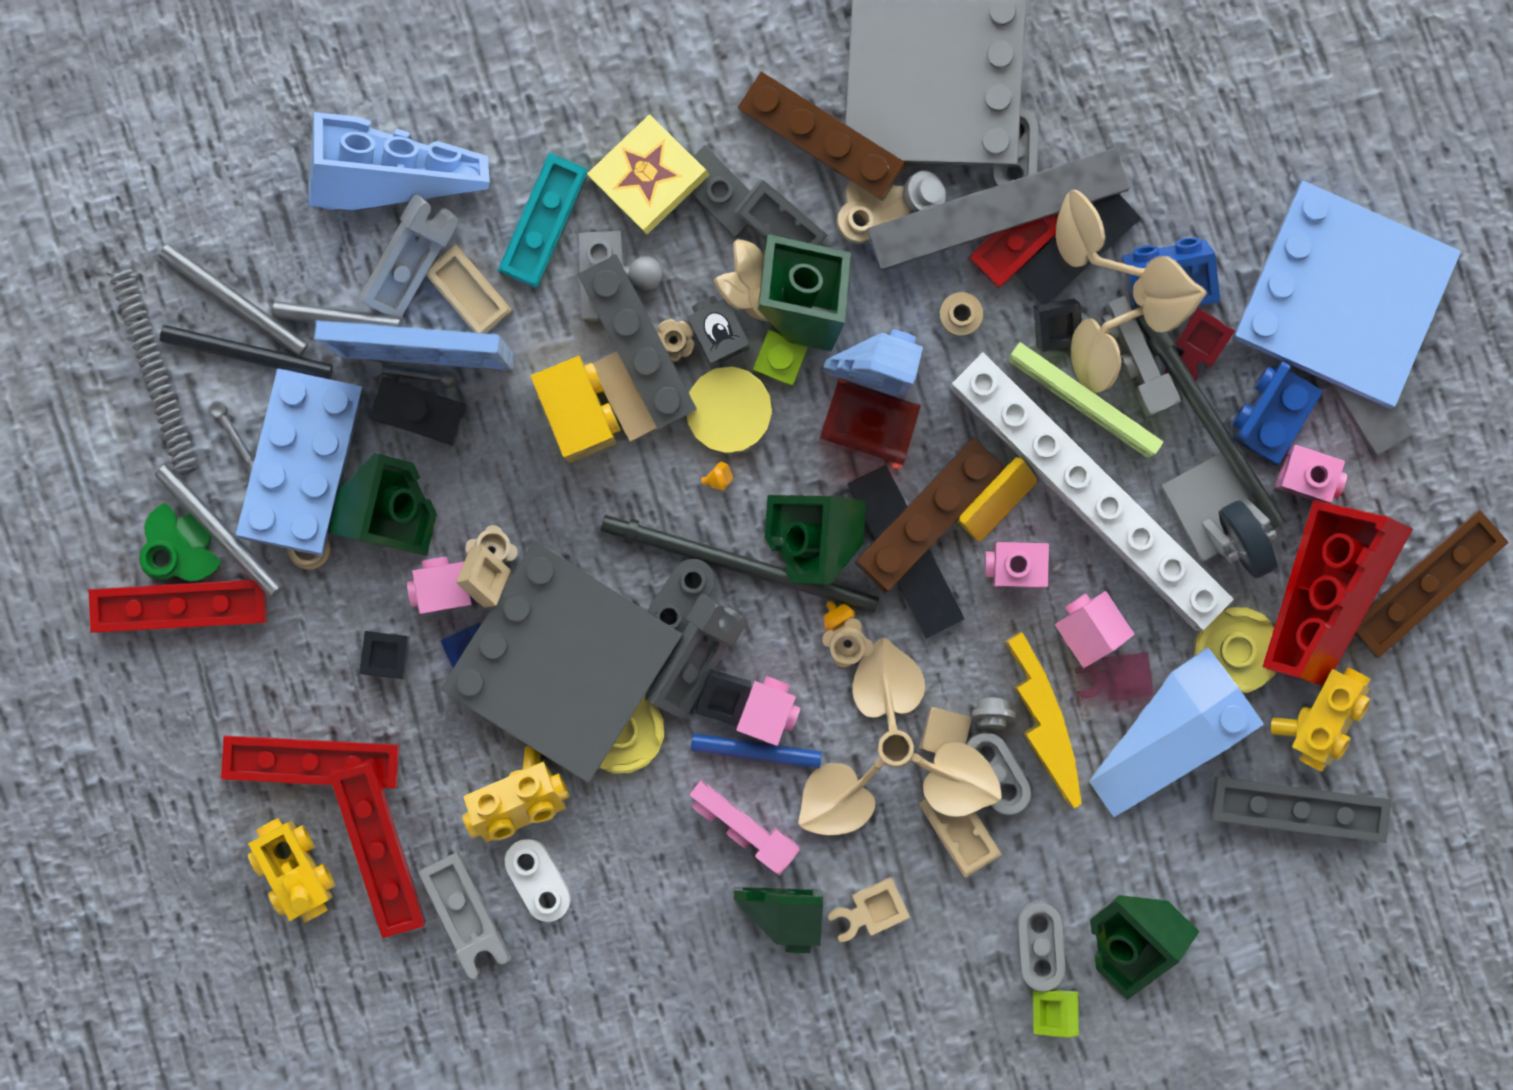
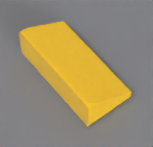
M1015 457L957 518V523L976 541H982L1037 483L1036 476L1021 457Z

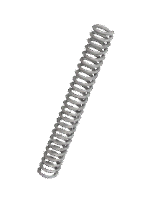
M109 270L107 275L113 277L110 283L115 285L113 292L118 293L115 299L120 301L118 308L123 310L121 316L126 318L124 324L129 326L126 332L132 334L129 340L135 342L132 348L137 350L135 357L140 359L138 365L143 367L140 373L146 375L143 381L149 383L146 389L152 391L149 398L154 399L152 406L157 408L154 414L160 416L157 422L163 424L160 430L166 432L162 438L169 440L165 446L171 448L168 455L174 457L171 463L177 465L173 471L185 473L198 470V466L180 469L185 465L195 462L197 460L195 457L177 461L184 456L192 454L194 452L193 449L175 452L189 446L192 442L172 444L188 437L189 434L183 433L169 436L185 429L186 426L180 425L166 428L171 424L182 421L183 417L163 420L170 415L180 412V409L160 412L169 406L177 404L178 401L173 400L157 404L175 394L170 392L155 395L171 388V384L152 387L157 383L168 380L169 376L149 379L156 374L165 372L166 368L146 371L153 366L162 364L164 360L160 359L143 363L152 357L159 356L161 352L156 351L140 355L149 349L156 348L158 344L153 343L137 347L155 338L154 335L135 338L138 335L152 331V327L132 330L139 325L149 323V319L129 322L136 317L146 315L147 311L143 310L133 314H126L133 309L143 307L144 303L140 302L134 305L123 306L130 301L140 299L142 295L136 294L131 297L120 298L127 293L137 291L139 287L133 286L117 290L126 284L134 283L136 279L130 278L114 282L118 278L132 274L133 270H126L121 273H111Z

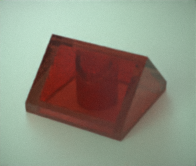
M838 379L818 443L901 469L906 459L921 405Z

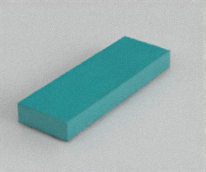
M550 152L548 153L498 267V273L538 290L587 179L589 169Z

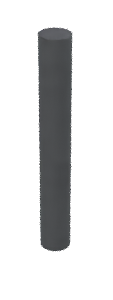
M278 301L274 302L272 309L274 319L316 324V321L403 327V318Z

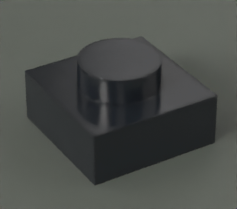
M1073 298L1033 306L1037 348L1042 352L1071 347L1074 332L1082 322L1080 303Z
M365 631L359 674L404 680L410 636Z
M709 669L696 705V714L738 726L752 689L751 681Z

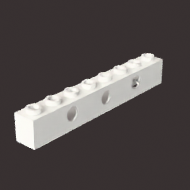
M983 352L950 385L949 389L1018 457H1021L1029 468L1195 631L1204 630L1234 600Z

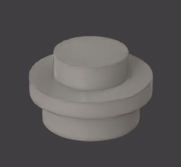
M920 171L908 179L903 191V197L906 205L912 211L918 212L943 204L946 193L944 185L938 176L929 171Z
M982 698L977 700V709L972 711V719L980 722V727L983 729L1004 730L1007 727V723L1016 720V713L1012 711V702L1010 700Z

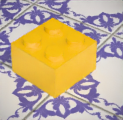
M579 355L530 375L561 453L568 463L617 444L613 434L621 430L610 404L602 406L597 394L603 392L604 388L593 363L585 365Z

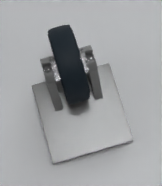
M1221 453L1160 485L1202 562L1218 553L1223 555L1230 564L1239 559L1244 568L1256 579L1277 568L1275 554L1270 542L1278 538L1275 530L1273 531L1269 524L1270 520L1254 505Z

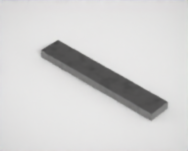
M1115 147L869 227L867 232L879 269L883 271L1058 214L1070 190L1080 191L1092 203L1126 192L1130 187L1117 148Z

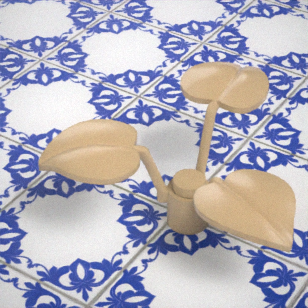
M1070 190L1066 195L1056 224V242L1064 260L1073 267H1081L1089 259L1094 265L1132 274L1140 278L1133 286V297L1135 302L1140 305L1139 308L1105 322L1102 327L1092 318L1085 319L1074 332L1071 342V360L1075 374L1081 385L1097 395L1114 384L1121 367L1119 346L1114 337L1109 335L1111 329L1144 314L1147 324L1154 331L1160 333L1169 332L1181 325L1193 313L1207 292L1191 280L1177 262L1166 256L1153 258L1146 268H1138L1101 258L1096 252L1104 245L1105 233L1097 210L1078 190Z
M882 638L874 644L872 654L868 657H863L854 676L852 690L855 704L863 715L870 718L880 717L884 714L887 715L889 732L885 733L878 743L880 758L875 761L872 767L859 780L854 770L845 764L828 763L822 765L820 769H816L806 781L803 789L798 823L801 828L809 832L830 836L847 834L861 828L868 822L875 810L873 795L863 787L884 765L899 769L905 767L911 761L930 771L923 783L924 796L935 811L950 817L966 816L998 803L1001 799V789L991 765L983 755L969 745L957 742L941 745L936 751L934 764L914 753V745L910 736L903 731L897 730L895 713H910L920 704L925 692L924 676L913 659L899 650L888 639Z

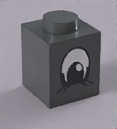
M711 296L692 306L694 313L687 316L688 322L711 368L750 349L745 333L732 307L725 299L717 301L715 296Z

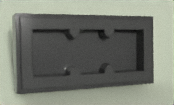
M704 145L693 157L706 169L709 176L690 194L736 239L748 225L733 212L750 190Z
M762 179L756 183L733 212L764 240L767 234L820 245L828 236Z

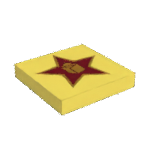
M650 114L587 173L589 178L646 235L709 176L706 169Z

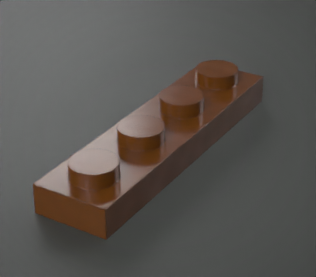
M762 71L737 107L744 114L881 201H884L906 167V163Z
M972 438L854 563L885 593L888 592L1005 467L975 438Z
M1476 510L1372 602L1355 635L1375 658L1381 657L1509 542L1481 510Z

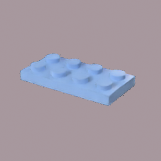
M277 368L236 531L238 538L324 556L336 497L341 486L364 393L362 386Z

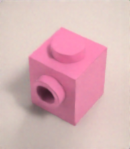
M1298 445L1290 446L1285 453L1274 489L1310 501L1316 500L1332 503L1333 497L1339 498L1346 484L1347 473L1342 472L1345 461Z
M993 543V551H985L984 576L992 578V587L1047 588L1049 543Z
M448 557L423 560V569L412 570L414 580L407 581L411 607L418 606L419 614H430L476 606L475 599L456 583L464 562L449 564Z
M1107 591L1093 599H1090L1087 593L1078 597L1064 607L1068 615L1054 624L1062 635L1064 642L1070 647L1083 668L1113 652L1135 635Z
M768 676L765 677L763 684L754 681L736 731L778 746L783 730L792 732L801 708L793 705L796 696L788 693L790 685Z

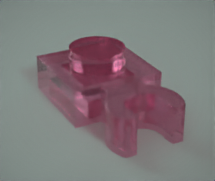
M1148 652L1103 657L1105 670H1098L1091 665L1085 668L1082 665L1074 668V674L1088 673L1093 679V684L1089 689L1077 691L1078 697L1091 698L1096 696L1101 689L1107 688L1108 700L1110 701L1154 695Z

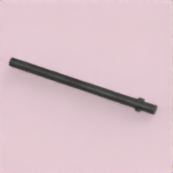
M605 515L601 525V532L624 538V543L633 545V542H638L875 613L879 602V596L835 583L830 585L792 583L784 570L785 568L639 525L640 520L631 518L630 522Z

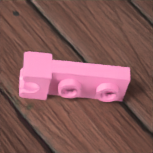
M700 780L691 791L690 796L696 800L691 806L710 822H713L718 817L730 826L726 834L743 848L747 849L750 844L757 847L758 850L755 852V857L779 876L799 852L800 846L775 827L769 833L703 780Z

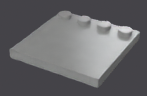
M852 0L846 125L900 158L906 164L1018 167L1026 0Z

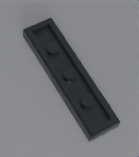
M886 464L847 484L854 499L866 501L865 521L875 540L907 507ZM928 549L897 582L925 639L965 619L930 549Z

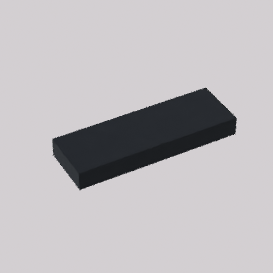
M1120 194L1095 201L1092 204L1102 220L1105 233L1104 245L1096 252L1099 256L1141 219ZM1055 237L1019 269L1015 275L1043 305L1053 299L1092 263L1088 259L1087 263L1081 267H1073L1068 264L1059 252Z

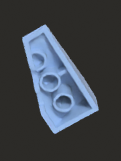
M314 112L308 179L309 206L322 207L328 210H358L409 202L415 194L421 195L423 199L485 190L489 188L490 182L488 156L439 141L431 143L429 146L409 139V132L396 129L393 135L371 129V121L363 118Z
M892 329L890 335L880 333L826 359L822 372L904 400L914 383L923 347L915 344V336Z
M1206 647L1171 671L1162 683L1163 685L1140 712L1137 720L1089 779V783L1113 817H1116L1227 750L1264 724L1209 647Z

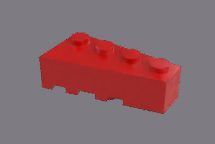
M1313 500L1262 667L1293 679L1323 687L1331 670H1335L1412 533L1413 528L1388 516Z

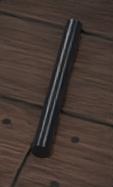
M163 325L160 332L161 342L275 369L288 370L329 380L333 370V364L168 325Z

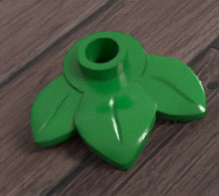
M162 503L148 515L144 525L147 543L141 549L139 556L140 566L147 576L160 581L178 576L184 580L194 582L202 580L217 571L222 561L214 553L206 549L212 536L191 514L177 519L172 508L167 503ZM160 551H166L170 556V561L165 567H159L155 560L156 555Z

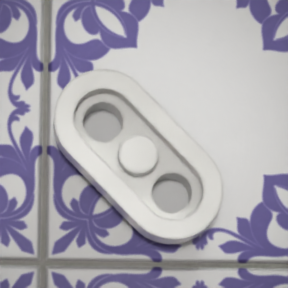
M522 839L514 843L506 853L505 868L529 912L536 919L544 922H551L561 918L570 906L571 895L547 849L543 844L534 839ZM530 854L534 858L535 863L532 869L525 870L520 867L518 862L520 855ZM551 892L555 896L556 903L553 907L546 908L540 903L542 893Z

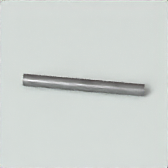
M169 243L162 248L158 255L160 259L296 356H302L309 346L307 341Z
M168 464L161 466L156 471L154 476L270 598L276 597L283 590L284 586Z

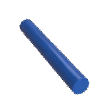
M693 733L691 751L819 769L822 758V751L776 746Z

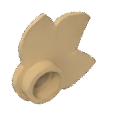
M850 181L845 190L846 204L839 210L836 218V225L841 236L852 243L861 244L869 242L871 244L867 228L906 216L911 212V209L904 201V187L893 185L884 201H881ZM853 215H860L865 220V226L856 225L853 221Z
M736 240L733 242L735 272L720 275L714 279V282L720 294L734 309L745 310L750 317L756 320L768 321L758 310L764 254L755 244L744 240Z

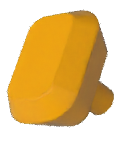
M722 461L706 477L701 478L703 486L710 484L712 489L725 491L733 481L729 465Z
M833 601L826 604L829 612L823 616L825 630H836L844 626L847 619H855V611L846 604H842L839 607H836Z

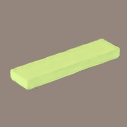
M1019 342L1008 357L1009 363L1146 458L1155 455L1164 443L1021 342Z

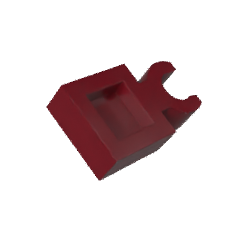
M1199 307L1175 344L1185 350L1181 359L1195 381L1198 378L1197 366L1200 361L1212 367L1235 332L1233 328Z

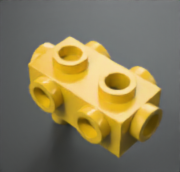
M1347 667L1344 674L1332 669L1313 707L1304 706L1298 715V719L1273 717L1271 721V734L1296 737L1292 747L1302 752L1299 760L1323 772L1326 765L1330 766L1333 758L1338 761L1342 758L1351 740V737L1346 734L1353 720L1360 722L1368 710L1371 698L1367 697L1370 690L1367 686L1371 679Z
M526 746L524 748L522 770L513 771L509 774V777L463 796L468 813L462 815L463 821L472 839L481 836L487 843L492 840L509 838L515 834L517 829L531 823L551 820L557 812L566 809L564 799L570 797L567 786L560 773L553 775L544 762L540 763V752L530 746Z
M277 818L256 829L255 831L259 838L248 843L252 850L248 854V859L259 877L265 875L273 890L268 895L276 912L280 916L286 914L289 921L301 915L304 923L328 911L324 902L333 898L330 889L335 887V882L325 864L316 866L309 852L315 848V845L305 826L301 825L296 828L293 821L282 825L280 819ZM280 842H286L290 846L291 854L288 858H281L277 854L276 847Z

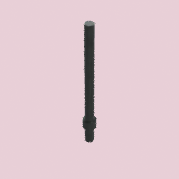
M1144 314L1136 317V322L1148 339L1146 344L1154 357L1157 355L1160 357L1254 505L1270 520V528L1274 530L1283 525L1286 520L1173 345L1176 344V341L1170 332L1160 333L1154 331L1147 324Z

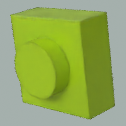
M768 329L753 367V372L793 387L808 346L789 343L782 334Z
M1054 989L1049 991L1033 990V1033L1066 1038L1079 1036L1078 992Z

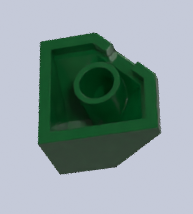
M374 453L338 490L328 533L427 556L437 513L431 500L425 499L417 482L420 476L414 463Z
M768 495L765 540L772 551H779L787 564L784 570L792 583L830 585L863 545L866 501L835 496Z
M734 887V900L776 945H785V952L811 953V946H821L823 894L821 889Z
M1118 895L1097 911L1090 919L1091 933L1096 935L1098 951L1094 955L1096 970L1127 1000L1178 964L1200 932L1167 900Z

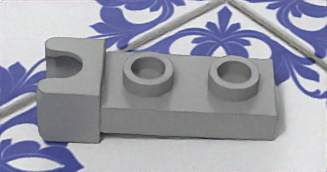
M413 195L400 217L402 222L358 297L362 303L388 316L402 317L442 246H446L458 225L456 215L448 209L442 208L434 219L427 221L431 210L430 204L421 195Z
M1125 295L1109 302L1104 307L1106 315L1101 317L1103 324L1131 311ZM1134 318L1111 329L1109 335L1114 337V339H1118L1124 352L1121 355L1123 370L1129 380L1135 378L1139 385L1132 392L1143 416L1148 418L1180 403L1181 399L1169 373L1160 375L1136 319Z
M459 851L418 871L469 979H475L481 972L477 959L478 953L481 951L492 953L499 964H505L511 960L509 950L499 930H497Z

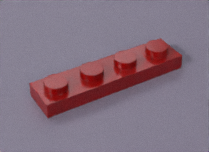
M254 580L88 589L90 633L268 623L267 594Z
M224 735L221 779L332 785L329 777L331 770L374 759L382 787L396 789L398 788L400 744Z
M374 759L331 770L329 777L382 938L424 927L426 920Z

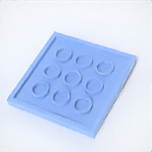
M1302 181L1298 185L1232 339L1392 409L1398 401L1461 251L1308 182Z
M316 321L315 340L341 358L513 371L514 353L500 335Z

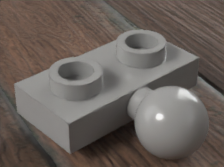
M622 231L578 233L580 273L617 254L632 285L636 289L650 291L660 284L663 271L659 262L654 258L648 256L639 257L630 266H625L624 233ZM580 281L581 319L584 321L601 320Z

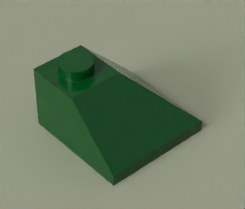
M767 234L764 246L758 310L789 343L832 352L845 324L851 252Z

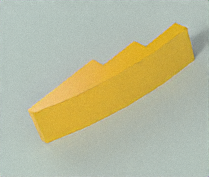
M1018 632L1004 641V643L1027 677L1026 680L1013 688L1036 722L1035 726L1022 734L1068 805L1075 809L1082 802L1076 761L1064 717L1044 669L1023 632Z

